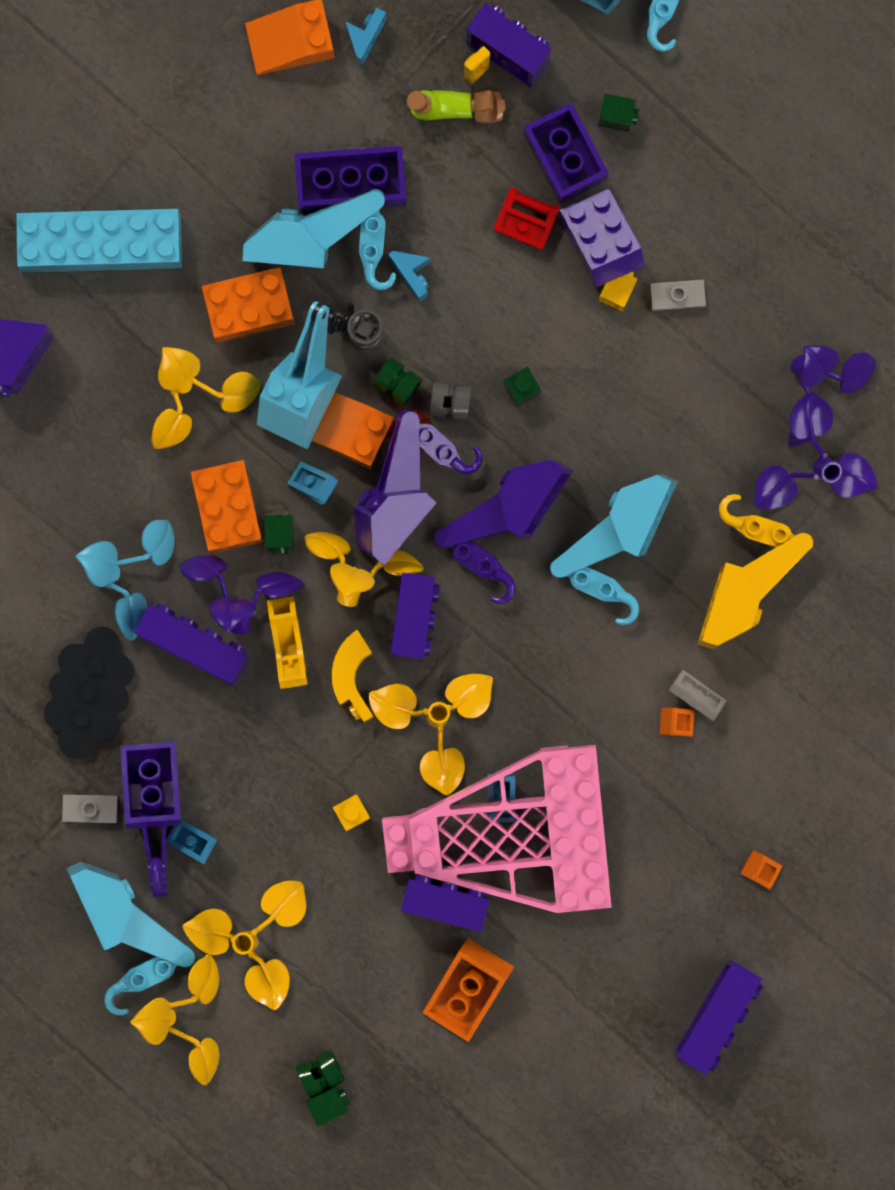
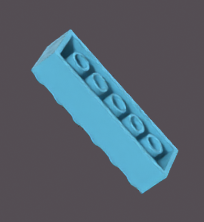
M179 209L16 213L17 267L22 273L182 268V232Z

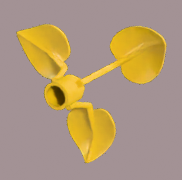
M163 347L158 370V381L164 389L171 390L170 393L174 396L177 411L166 409L158 416L151 435L152 447L162 449L174 446L182 442L190 433L192 420L188 414L182 413L183 407L178 394L189 392L192 384L218 398H222L220 406L224 411L238 412L248 407L259 393L261 381L248 372H237L225 380L222 392H217L194 378L200 371V361L193 353L179 348Z
M315 532L304 536L307 548L314 555L324 559L338 558L340 560V563L331 566L330 576L339 591L337 601L347 607L356 606L361 592L370 590L374 586L375 580L373 576L382 567H384L387 573L396 576H402V572L417 574L424 571L422 564L407 552L398 549L385 565L377 562L369 573L363 569H357V567L345 564L344 555L350 553L351 547L342 537L328 532Z
M468 674L457 677L449 683L445 691V697L452 705L435 702L429 709L425 708L420 711H413L417 704V698L408 686L392 684L369 693L371 709L376 718L386 727L404 729L409 725L411 716L426 715L428 723L437 728L438 751H429L423 756L420 762V773L423 780L429 786L443 795H450L459 786L465 770L464 758L458 749L448 748L443 751V726L448 722L450 711L457 709L460 716L468 719L483 715L490 704L493 678L483 674Z
M284 881L270 887L262 897L261 908L271 916L252 931H243L236 935L230 934L233 927L232 920L226 912L220 909L205 910L183 924V929L189 940L207 954L219 955L225 953L229 948L230 939L235 952L241 955L248 954L250 958L255 959L260 965L253 966L247 971L245 987L253 999L272 1010L278 1009L284 1002L289 990L290 976L287 967L280 960L272 959L264 963V960L254 953L259 943L257 934L274 919L283 927L294 926L303 919L307 907L304 885L299 881Z
M206 954L205 957L199 959L190 970L188 987L191 994H193L191 998L172 1003L168 1002L165 998H155L145 1005L130 1021L149 1044L158 1045L162 1043L168 1032L193 1043L196 1048L189 1054V1068L193 1077L201 1085H207L217 1070L220 1059L219 1047L211 1038H205L200 1043L199 1040L172 1028L171 1026L176 1021V1013L172 1008L195 1003L198 999L202 1004H208L213 1000L219 987V971L214 958L210 954Z

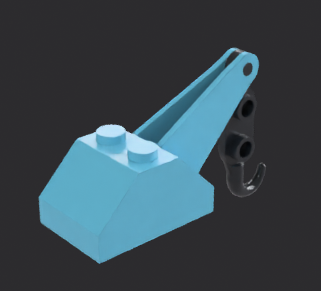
M317 301L311 305L294 353L291 352L271 372L260 395L257 417L258 426L308 449L342 378L341 375L325 368L327 333H338L348 327L349 318L354 314V304L352 302H348V309L344 317H342L340 311L332 306H325Z

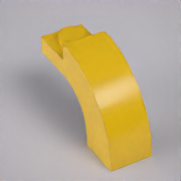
M294 596L267 600L280 689L308 685Z
M356 630L346 638L335 656L332 667V685L339 704L342 706L346 702L351 701L352 705L348 707L356 720L362 718L365 723L372 719L373 715L357 691L355 677L360 664L367 657L371 656L372 652L359 631Z

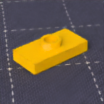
M484 46L478 52L473 53L464 63V79L469 84H473L490 67V52Z

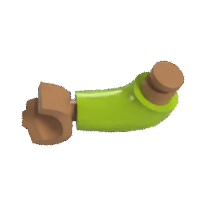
M441 90L413 91L407 98V105L411 109L412 114L424 121L473 118V112H475L476 122L497 123L503 119V112L505 111V100L501 98L499 92H492L490 90L474 92V99H472L471 93Z

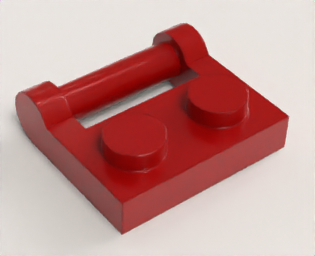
M511 187L493 231L543 251L561 207L555 204L550 206L518 192V189ZM515 202L547 215L546 222L513 209V203Z

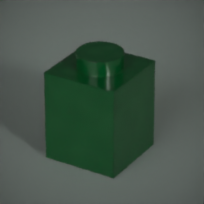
M604 94L598 126L629 132L631 124L636 125L640 109L635 108L636 100Z
M528 367L504 379V386L516 407L532 400L541 393V389Z
M265 515V548L267 551H272V555H287L288 550H294L292 515Z
M337 1086L307 1099L306 1104L317 1127L347 1113V1105L350 1104V1101L344 1089L339 1091Z

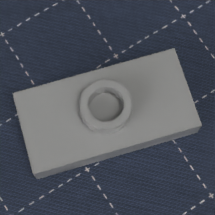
M704 279L650 283L652 312L706 307Z
M684 670L679 673L669 691L712 721L716 719L727 701Z
M63 795L62 822L118 823L119 796Z

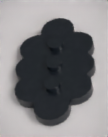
M107 627L92 629L87 634L83 645L71 644L61 650L58 656L60 671L49 682V690L53 698L44 709V718L50 728L60 731L58 740L60 750L65 756L72 759L86 757L91 753L95 741L107 742L117 736L121 725L118 714L122 713L129 704L130 697L125 687L132 682L135 669L133 663L127 657L119 654V637L112 629Z

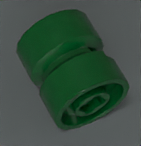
M391 357L375 377L372 386L383 394L389 392L391 394L390 399L403 408L415 394L423 379L411 370L405 372L404 365Z
M331 1049L317 1055L314 1062L309 1059L295 1066L310 1098L324 1092L327 1085L333 1088L345 1082L342 1070ZM318 1070H320L322 1075L320 1079H317L314 1074Z

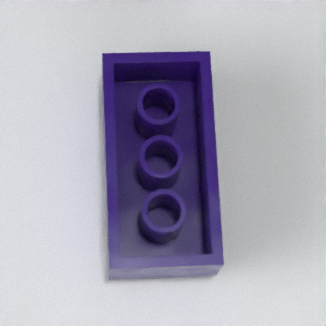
M402 146L294 154L300 214L320 211L373 189H378L384 193L385 202L382 207L406 206Z
M160 603L156 607L149 604L134 632L137 636L236 687L250 660L246 655L247 650L233 641H230L229 645L221 642L223 637L206 628L205 632L198 630L199 625L183 615L180 620L173 617L175 612Z
M728 960L673 1054L705 1075L709 1070L713 1072L721 1060V1057L718 1056L723 1046L727 1048L735 1036V1033L732 1032L737 1022L741 1024L749 1012L746 1006L750 999L755 1000L763 988V985L760 984L762 978L734 961Z

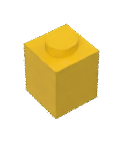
M630 272L606 283L598 301L623 312L638 278L633 276V272Z
M357 794L333 807L346 832L371 819Z

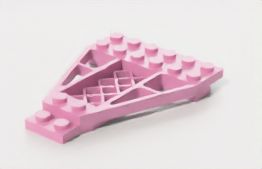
M566 745L540 748L541 750L427 808H422L410 815L383 817L382 824L388 873L415 871L416 874L555 913L612 908L596 745L568 747ZM536 760H540L542 762L545 795L507 800L504 777ZM497 780L500 781L501 801L451 805ZM546 806L547 812L540 807ZM525 808L520 815L513 810ZM531 808H534L544 816L535 827L524 819ZM505 810L516 818L508 830L496 821ZM498 811L493 818L485 813ZM477 813L489 821L481 832L469 824ZM470 814L466 820L462 819L459 815ZM442 816H444V817L440 820V822L438 823V818H437V817H442ZM450 816L462 824L454 835L442 827ZM547 819L549 838L539 831ZM520 822L531 830L523 842L511 833ZM492 825L504 833L496 844L484 836ZM465 827L477 836L469 847L457 839ZM439 831L450 839L442 849L440 847ZM535 834L546 842L538 854L526 845ZM507 837L519 845L511 856L499 848ZM480 839L492 848L484 859L472 851ZM453 842L464 850V853L456 862L445 854V851ZM550 847L551 855H543ZM522 849L532 855L531 857L515 858ZM495 851L505 858L488 861ZM468 854L478 861L461 863ZM442 858L449 862L450 865H442ZM550 866L553 870L555 902L550 903L516 893L514 871L518 868ZM507 870L510 874L511 891L457 877V875Z

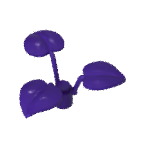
M811 345L803 347L804 355H799L793 360L790 370L801 380L799 385L804 388L806 394L811 392L809 387L818 385L827 376L841 381L840 390L842 392L853 393L861 389L869 381L875 369L876 359L866 352L854 354L844 364L842 374L837 375L832 372L838 364V353L826 346ZM790 429L789 446L795 447L810 441V437L805 439L796 438Z
M809 392L800 398L793 407L789 418V425L793 435L798 439L810 437V441L820 454V458L814 463V472H793L788 475L786 468L780 465H771L765 468L758 475L755 483L754 504L757 508L774 509L792 501L798 492V485L792 480L793 478H813L817 480L820 477L827 483H830L833 491L841 497H854L878 488L875 474L869 463L862 456L856 453H845L839 457L838 462H835L828 457L827 453L823 451L815 439V435H824L833 424L831 407L815 392Z
M199 555L189 558L180 564L181 573L188 579L206 581L215 576L219 580L224 598L213 601L210 604L209 610L213 619L228 633L246 634L250 632L251 617L256 612V604L262 593L266 597L277 598L291 594L305 586V583L295 576L283 572H270L257 579L256 585L259 588L256 589L252 602L244 599L231 600L223 576L220 573L227 569V564L224 560L213 555Z

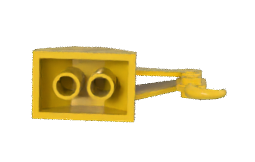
M736 494L728 495L722 499L718 510L720 518L724 523L738 530L747 539L775 548L744 567L727 562L721 567L697 644L710 649H714L758 625L762 614V609L758 608L760 601L813 546V539L809 534L800 533L794 535L785 524L756 515L741 517L730 515L727 511L728 504L733 500H741V496Z

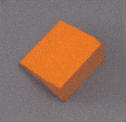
M662 708L660 734L693 737L695 710Z
M752 851L741 874L770 890L783 866L761 853Z

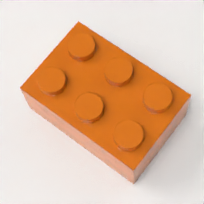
M281 267L202 286L216 343L295 325Z
M244 460L191 472L206 544L210 554L263 543Z

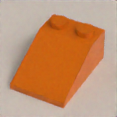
M322 0L295 4L245 23L257 75L334 59L332 41Z
M334 393L311 442L372 470L392 429L394 417L366 404Z
M468 938L457 953L422 1013L469 1042L513 971L514 966Z

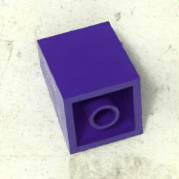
M0 319V396L10 397L11 393L18 394L53 340L54 334L47 325Z

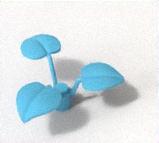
M154 520L145 527L142 534V545L147 552L145 555L117 561L118 552L116 547L111 542L100 541L89 545L75 556L93 585L97 587L106 586L123 594L124 598H120L116 602L115 616L121 632L129 641L137 637L134 632L148 605L142 594L132 593L130 595L127 590L114 584L120 577V568L118 566L151 558L154 565L160 566L165 564L170 559L175 545L174 531L168 520Z

